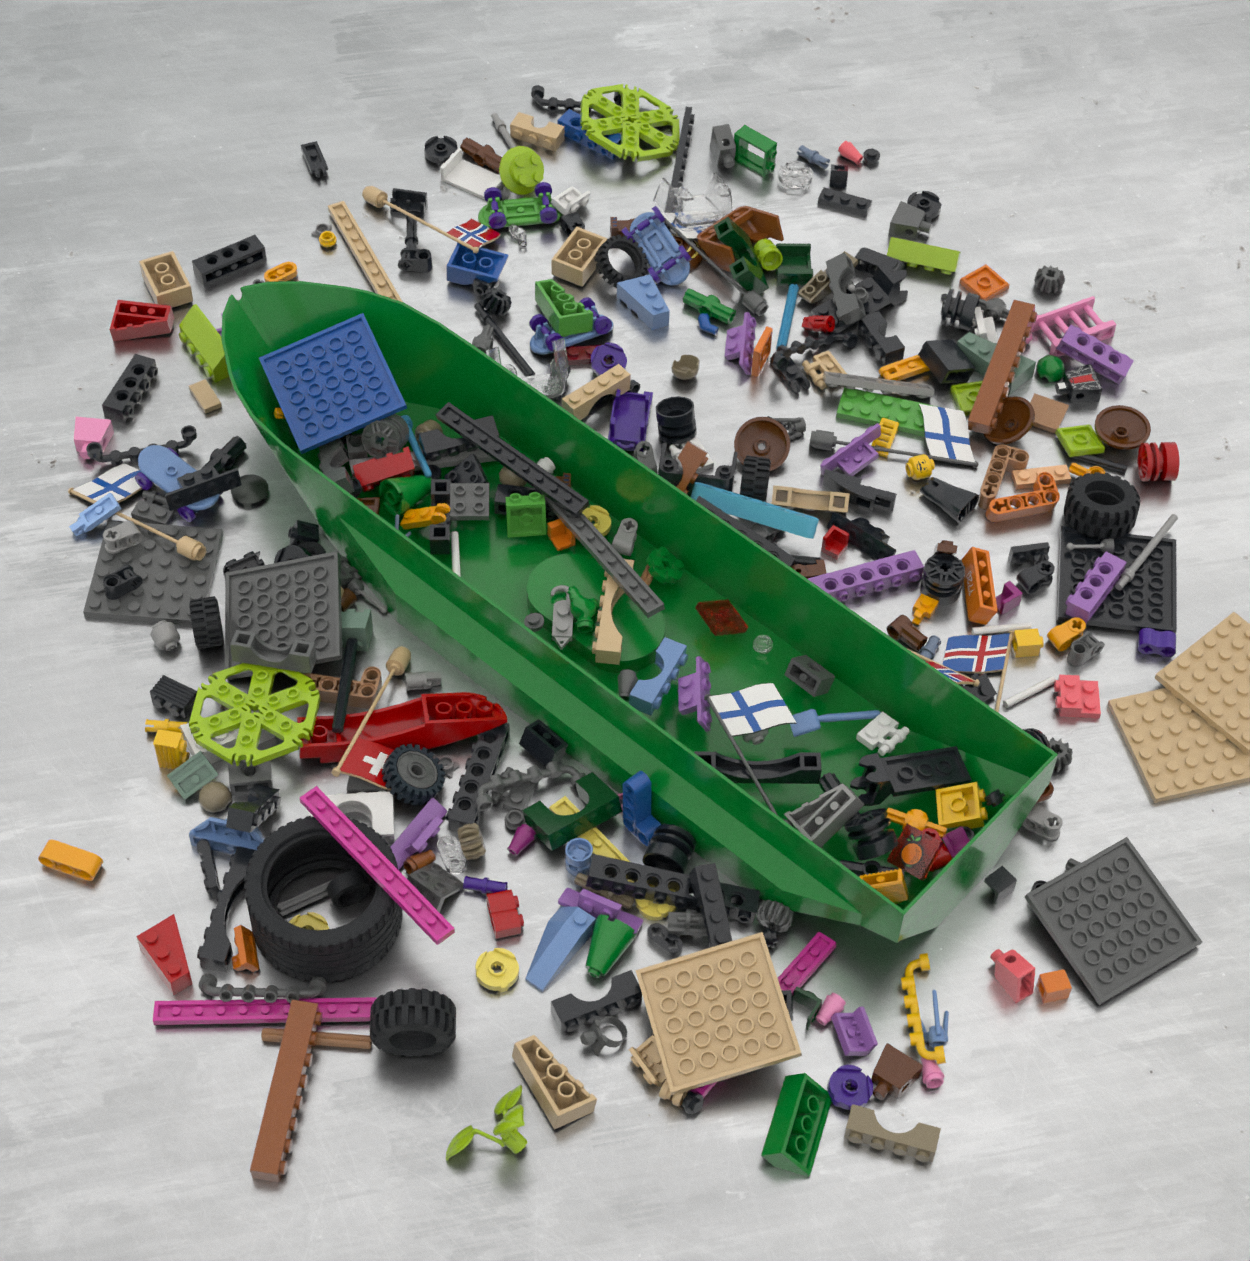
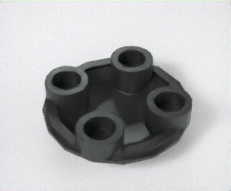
M254 474L241 476L242 485L231 489L233 498L242 503L244 507H250L269 495L266 480Z

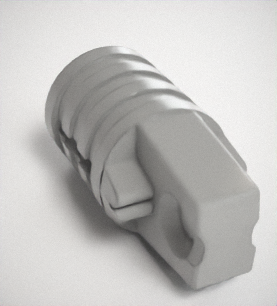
M422 671L404 674L406 691L428 689L441 685L440 672Z

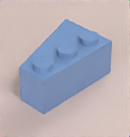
M650 274L617 283V299L626 303L630 311L636 312L638 318L649 328L655 330L669 326L670 310Z

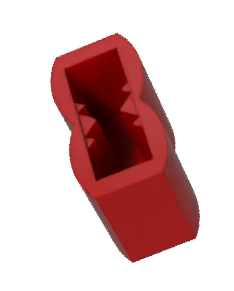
M512 889L486 894V903L495 939L521 934L524 920L522 914L517 912L516 908H519V900L517 895L513 896Z

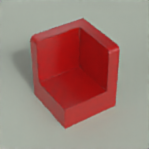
M833 525L823 537L821 552L838 560L847 549L849 533Z

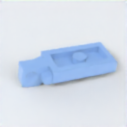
M108 493L79 514L80 517L77 519L78 521L69 527L76 536L87 533L122 508L114 495Z

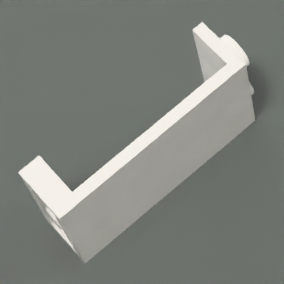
M461 148L452 153L450 158L440 167L441 181L485 199L484 192L490 187L502 189L504 186L500 174L498 175L463 160Z

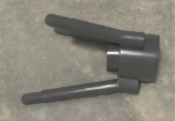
M803 417L772 418L788 426L790 433L793 432V435L789 436L790 440L802 437L801 432L806 431V423Z

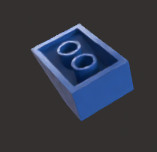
M457 243L447 264V281L462 285L473 284L475 278L485 282H496L506 264L508 254L485 248H479L478 253L475 254L471 249Z

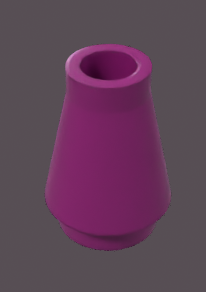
M526 824L517 827L507 850L511 854L518 856L535 839L536 832Z

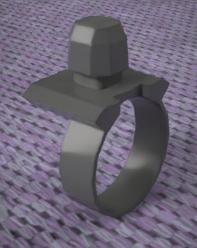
M606 1016L600 1021L595 1019L589 1029L582 1033L580 1040L584 1045H591L594 1052L598 1055L604 1046L613 1048L620 1046L627 1037V1028L618 1018ZM610 1023L615 1025L622 1034V1040L613 1041L602 1035L599 1028L600 1024Z

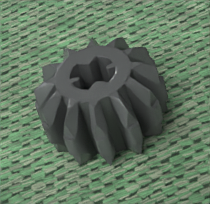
M1051 265L1050 267L1043 266V268H1039L1034 279L1036 289H1041V293L1045 291L1048 294L1050 292L1056 294L1057 291H1061L1065 282L1063 271L1058 270V267L1053 268Z
M1052 737L1049 743L1050 749L1058 754L1054 766L1055 771L1058 773L1060 769L1065 770L1071 764L1073 752L1069 748V742L1062 743V739L1056 741Z
M766 900L762 901L757 910L756 920L762 926L770 927L771 930L780 933L788 931L789 927H791L793 911L788 906H784L776 901Z

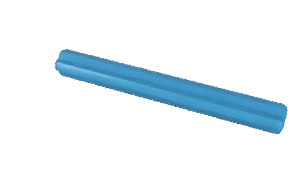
M797 284L789 285L776 350L780 345L787 346L799 288Z

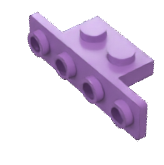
M749 312L744 313L742 326L727 330L725 358L729 361L740 357L739 365L746 375L751 374L755 328L757 327L755 318L751 317Z
M877 423L869 427L865 433L853 438L845 447L838 449L833 456L824 459L820 464L821 474L824 476L825 469L832 471L839 467L846 475L854 476L879 458V454L869 444L881 435V426Z
M701 656L696 657V673L678 678L679 712L682 715L697 711L698 723L708 732L711 731L710 723L712 722V716L710 714V705L707 700H704V696L710 694L711 683L709 681V673H711L708 662H705Z
M434 798L427 802L390 846L392 853L395 855L398 870L402 867L407 857L416 852L421 853L428 845L426 842L428 838H433L440 831L438 826L443 822L442 818L447 813V810Z
M566 888L558 899V904L568 907H579L594 918H597L598 915L609 916L607 919L609 921L618 919L633 928L636 934L643 924V919L622 911L621 904L585 889L578 892Z

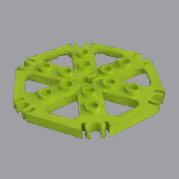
M623 84L593 88L588 90L587 95L584 94L582 96L581 129L587 130L586 136H589L590 140L619 158L623 154L624 160H626L627 156H630L633 162L636 157L637 162L669 157L673 154V151L678 149L680 139L678 115H672L674 110L669 105L641 88L637 91V87L634 86V89L631 90L628 88V84L624 88ZM619 92L621 95V106L611 102L602 94ZM639 98H645L654 106L659 107V109L639 112ZM589 107L607 118H590ZM670 125L672 126V136H667L654 127ZM621 133V145L615 144L604 137V135ZM639 138L657 149L647 151L640 149Z
M241 663L213 673L212 676L208 677L210 685L202 683L201 688L198 687L189 721L191 734L195 733L193 737L196 744L233 765L235 759L236 766H239L241 760H246L247 767L251 763L253 766L299 750V747H303L301 738L310 740L309 734L313 735L321 698L319 691L315 690V682L300 672ZM246 670L253 672L248 694L227 683L226 679L229 676ZM278 672H282L298 682L293 687L271 694L274 678ZM206 698H211L229 709L209 717H202L200 715ZM309 704L306 719L302 723H296L281 714ZM239 729L236 744L232 748H225L211 739ZM262 729L284 741L282 744L258 750Z

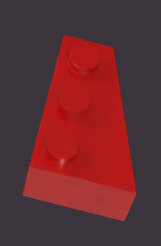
M409 447L403 448L404 452L393 455L391 452L386 454L387 457L373 458L353 465L354 476L361 483L363 492L374 490V487L380 486L383 480L389 478L414 476L415 467Z

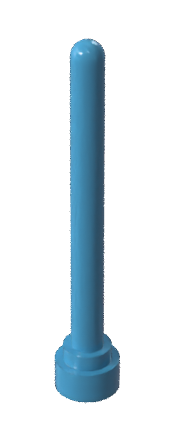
M403 415L401 417L409 427L408 441L425 477L429 478L432 472L412 431L413 422L409 416Z

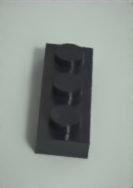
M823 187L818 197L819 204L863 216L868 215L872 206V200Z

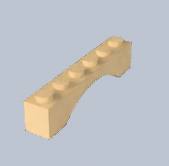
M624 559L634 570V560ZM605 571L604 577H607V580H603L602 592H605V596L601 595L600 607L603 608L602 611H598L597 622L600 623V626L595 628V638L598 639L597 642H593L592 654H596L595 662L619 665L622 651V635L616 629L611 614L617 600L625 592Z

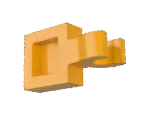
M921 593L912 609L915 612L912 623L919 626L924 617L930 619L938 607L939 601Z

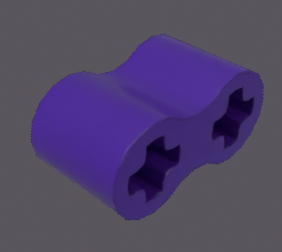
M1151 628L1141 629L1139 631L1138 650L1143 654H1158L1163 657H1172L1176 654L1177 635L1171 631L1159 632Z

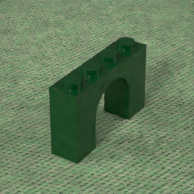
M729 217L714 225L718 239L726 246L732 247V252L737 259L736 262L729 265L733 279L747 291L755 290L760 294L767 290L769 286L749 235Z
M593 772L575 781L578 796L587 804L581 811L572 815H558L551 812L541 801L522 810L526 825L536 832L535 835L551 851L622 812L619 796Z

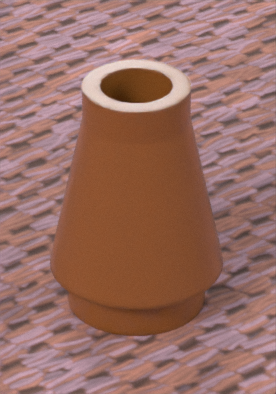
M429 849L407 857L403 862V866L409 875L434 862L436 857L433 851Z

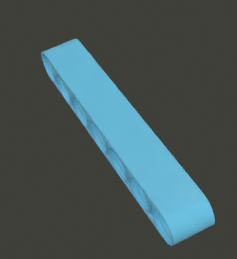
M694 482L691 498L695 501L698 496H701L727 514L805 538L813 539L819 521L816 517L704 483Z

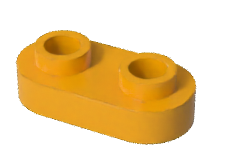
M284 262L267 270L264 273L265 282L291 280L297 276V266L293 262Z

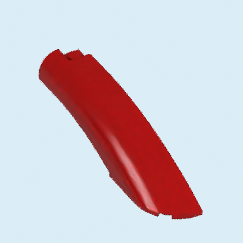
M470 692L421 694L419 698L373 710L358 738L379 743L393 750L401 745L407 746V744H412L413 747L420 745V750L423 747L431 749L488 731L507 723L508 719L503 708L498 703L493 704L488 701L484 695ZM368 711L346 714L344 730L341 734L333 733L332 731L334 716H317L313 735L309 734L310 740L300 739L303 742V747H299V757H320V763L340 762ZM297 717V723L304 722L306 717Z

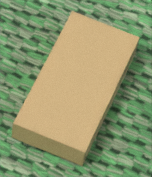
M206 379L189 385L190 392L205 414L222 407L221 401Z

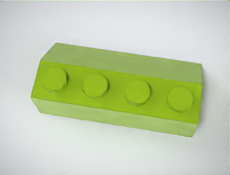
M894 237L890 238L887 256L907 262V266L917 268V265H923L924 269L934 271L935 268L942 269L941 273L948 275L956 272L961 252L957 250Z
M195 304L179 324L180 333L178 335L181 342L186 343L190 354L195 355L199 366L202 365L204 367L206 375L211 377L216 383L229 377L221 336L198 305Z

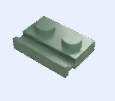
M200 750L166 776L185 800L219 774Z

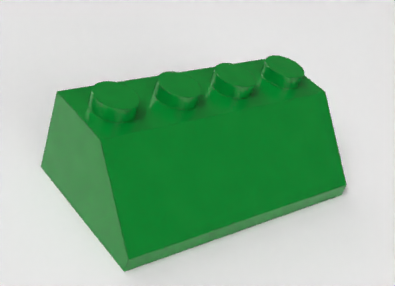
M806 1073L785 1076L761 1156L777 1168L807 1177L810 1176L832 1099L828 1091Z

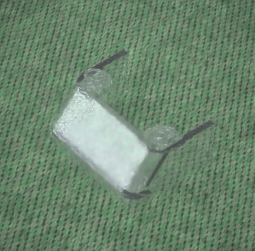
M716 173L712 174L705 194L693 196L688 189L684 187L673 188L665 178H662L653 199L654 203L679 230L684 232L705 230L733 211L731 189Z
M564 338L552 341L555 359L550 363L551 373L519 377L548 398L561 396L565 390L569 366ZM499 347L486 350V355L501 364ZM502 365L517 376V371L513 365Z

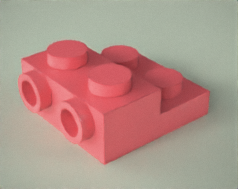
M1059 674L1058 680L1054 681V692L1058 694L1055 699V708L1059 709V717L1100 718L1098 681L1080 680L1079 675Z

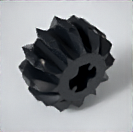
M488 288L483 293L480 301L481 306L486 309L485 311L496 316H504L509 311L512 303L507 293L496 288Z

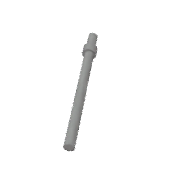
M493 113L491 117L495 122L497 131L501 132L510 149L516 147L515 142L506 129L504 121L499 118L497 113Z
M1172 514L1132 565L1123 571L1121 578L1115 584L1116 589L1122 590L1126 583L1134 578L1138 568L1178 520L1177 515Z

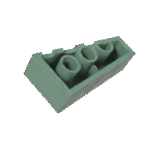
M969 332L957 341V345L974 365L975 371L985 377L997 344ZM1022 355L1019 356L1021 357L1020 364L1014 370L1015 377L1013 383H1009L1008 395L1033 377L1035 361Z
M347 609V612H341L342 647L346 648L348 638H356L358 640L357 651L368 652L373 636L371 609H364V612Z

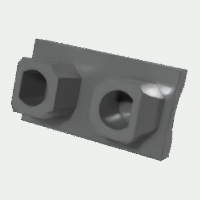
M687 909L686 913L669 912L668 934H675L678 937L681 935H692L697 938L707 936L702 914L691 913V910Z

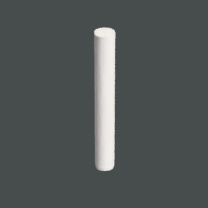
M453 531L451 532L452 571L461 577L458 532Z
M1031 622L974 627L972 628V634L1004 633L1011 630L1031 629L1032 626Z
M1051 676L1004 700L1003 704L1008 708L1053 685L1056 679Z

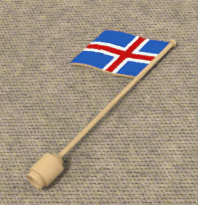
M1011 630L1007 634L991 636L961 635L949 637L943 660L944 666L959 673L983 674L1002 671L995 711L999 712L1014 631Z

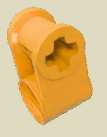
M1074 617L1052 628L1048 632L1047 638L1059 652H1062L1083 635L1086 623L1083 619Z

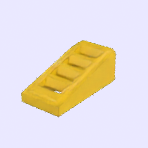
M882 418L879 424L881 426V435L872 442L871 446L876 447L878 445L891 449L898 433L899 423ZM875 450L879 456L888 457L889 452Z

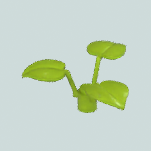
M522 1085L507 1092L495 1105L494 1113L496 1115L502 1113L504 1117L493 1129V1134L495 1136L500 1135L502 1140L479 1129H473L472 1125L467 1126L459 1131L451 1140L446 1151L447 1162L450 1157L462 1151L471 1142L475 1134L490 1139L501 1147L506 1145L514 1154L519 1153L526 1146L528 1141L517 1129L525 1126L523 1120L524 1108L522 1105L513 1107L521 1096Z

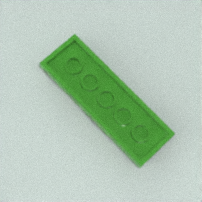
M844 386L836 418L873 426L877 423L880 424L882 418L898 422V431L925 437L924 421L919 404H929L859 389H848Z

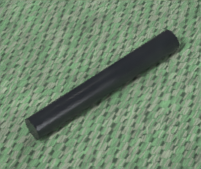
M1092 455L1072 457L1124 473L1127 470V465Z

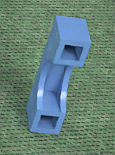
M664 637L656 650L655 664L662 672L653 679L637 681L629 694V704L650 716L655 709H659L663 695H667L670 690V683L672 680L677 679L680 671L679 668L687 662L686 645Z

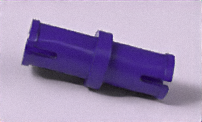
M465 876L463 889L480 891L482 894L506 891L508 889V882L493 881L488 877L480 879Z

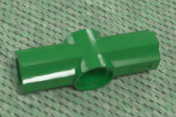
M689 288L685 292L683 302L698 309L700 314L706 313L709 317L712 316L727 324L733 322L736 310L721 304L715 295L705 296Z

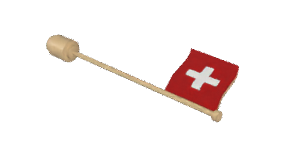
M400 646L394 649L386 662V669L390 673L338 766L333 768V776L338 777L342 773L387 789L385 786L387 782H383L382 779L384 776L382 775L384 763L394 750L358 737L392 676L402 675L411 661V652L406 647Z

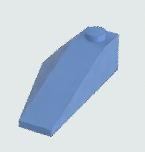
M561 906L546 925L525 981L543 992L592 936L596 918L579 907Z

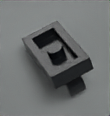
M1044 542L1011 547L1008 556L1010 565L1023 564L1029 561H1033V564L1036 565L1039 560L1048 561L1049 543Z

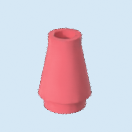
M844 141L838 149L840 156L856 164L862 161L863 156L851 142Z

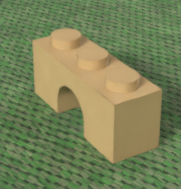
M518 112L510 124V136L557 151L565 139V126L549 122L543 128L534 127L533 116Z

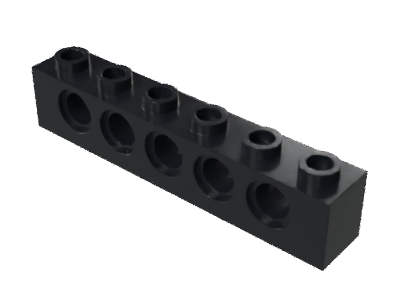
M698 496L696 501L788 566L792 567L795 564L796 558L701 496Z
M509 723L502 724L477 735L479 737L478 741H474L471 749L472 757L466 761L465 775L462 774L459 780V791L454 793L453 807L447 811L446 820L449 822V830L458 832V829L466 824L478 823L482 811L477 810L474 802L477 799V791L482 784L489 782V777L496 774L510 736Z

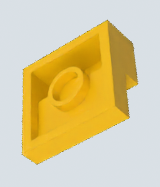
M977 782L936 789L938 824L946 828L965 826L972 829L983 827L984 820L988 819L986 808L982 807V802H986L984 789L980 790Z

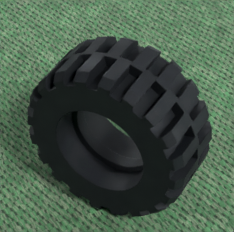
M1087 473L1077 477L1070 483L1063 511L1067 522L1070 523L1074 530L1077 529L1079 533L1087 534L1091 538L1115 539L1129 533L1135 526L1141 501L1136 488L1130 485L1127 480H1122L1121 477L1117 475L1112 476L1109 473Z
M423 988L397 989L394 992L389 991L385 995H380L371 1005L370 1039L383 1052H390L397 1056L405 1055V1057L430 1056L436 1052H443L445 1048L448 1049L455 1041L456 1007L453 1001L445 994H440L434 990L428 991V989Z

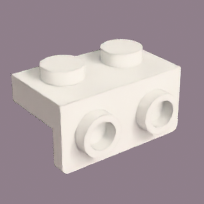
M571 186L554 197L551 204L563 215L574 213L579 207L587 205L591 192L588 190L582 194L574 186Z
M976 307L972 320V325L976 326V329H974L975 335L997 344L998 337L993 317L983 318L981 307Z

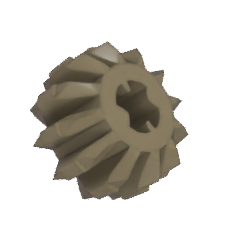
M469 823L458 829V838L465 858L467 860H474L483 856L486 849L479 826L476 823Z

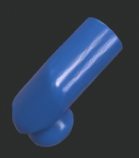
M701 313L698 317L700 329L716 335L719 327L710 324L708 314Z

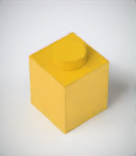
M1038 628L1014 630L1012 646L1015 658L1039 656L1040 649L1044 646L1043 637L1039 635Z

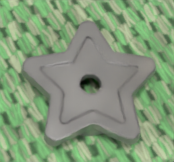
M325 223L317 224L316 230L311 234L312 236L320 237L322 232L330 231L332 226Z
M450 754L439 758L440 762L438 764H442L444 767L442 771H445V775L448 777H452L453 770L458 768L460 764L454 762Z

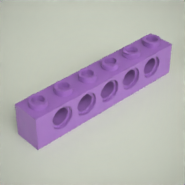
M912 550L808 578V580L838 601L843 602L857 596L861 597L868 593L880 592L890 587H898L901 584L916 582L922 579L924 566L916 551Z

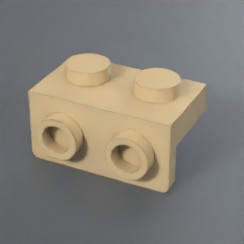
M652 1035L638 1048L631 1047L629 1049L633 1055L630 1058L638 1068L641 1067L644 1070L643 1077L650 1085L655 1084L661 1088L666 1080V1075L655 1037Z

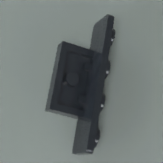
M213 465L203 467L201 470L178 477L177 482L180 489L166 493L165 498L168 509L173 511L242 485L239 471L233 469L218 474Z
M837 511L833 512L827 525L828 529L834 525L849 533L848 542L876 560L896 554V549L887 544L890 536L885 534L883 529L874 527L865 518L859 517L849 520Z

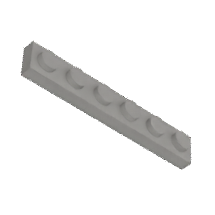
M824 371L823 374L824 383L831 387L843 385L848 389H856L858 387L869 392L874 390H881L885 394L897 392L902 396L912 394L923 399L933 397L934 394L932 385L827 371Z

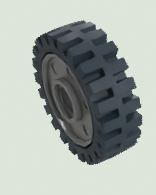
M407 744V746L401 745L389 755L384 763L382 775L384 776L382 779L383 782H387L385 784L387 789L392 788L390 793L398 795L396 797L398 800L404 798V803L406 804L411 801L412 805H417L418 803L419 805H424L431 798H435L442 789L445 782V771H442L444 767L442 764H438L440 762L438 757L433 758V752L427 753V748L423 747L420 750V745H415L414 747L412 744Z

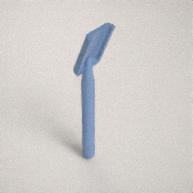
M810 709L792 715L797 724H790L794 737L819 730L821 728L820 722L875 719L881 712L873 710L818 716L815 709Z

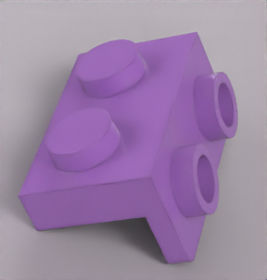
M858 1007L853 1013H835L831 1017L845 1056H867L878 1045L864 1007Z

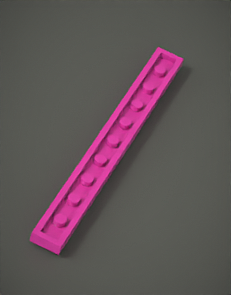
M317 786L299 797L300 803L436 945H439L455 933V928Z
M818 932L778 977L781 990H791L793 996L796 986L799 988L803 986L836 948V942ZM717 1082L690 1091L699 1093L704 1098Z
M377 997L302 998L299 1001L318 1003L319 1010L323 1013L322 1022L370 1021L371 1005ZM243 999L230 1000L228 1002L222 1000L154 1001L153 1024L286 1023L291 1003L286 999H276L273 1003H268L264 999H254L252 1002H245Z

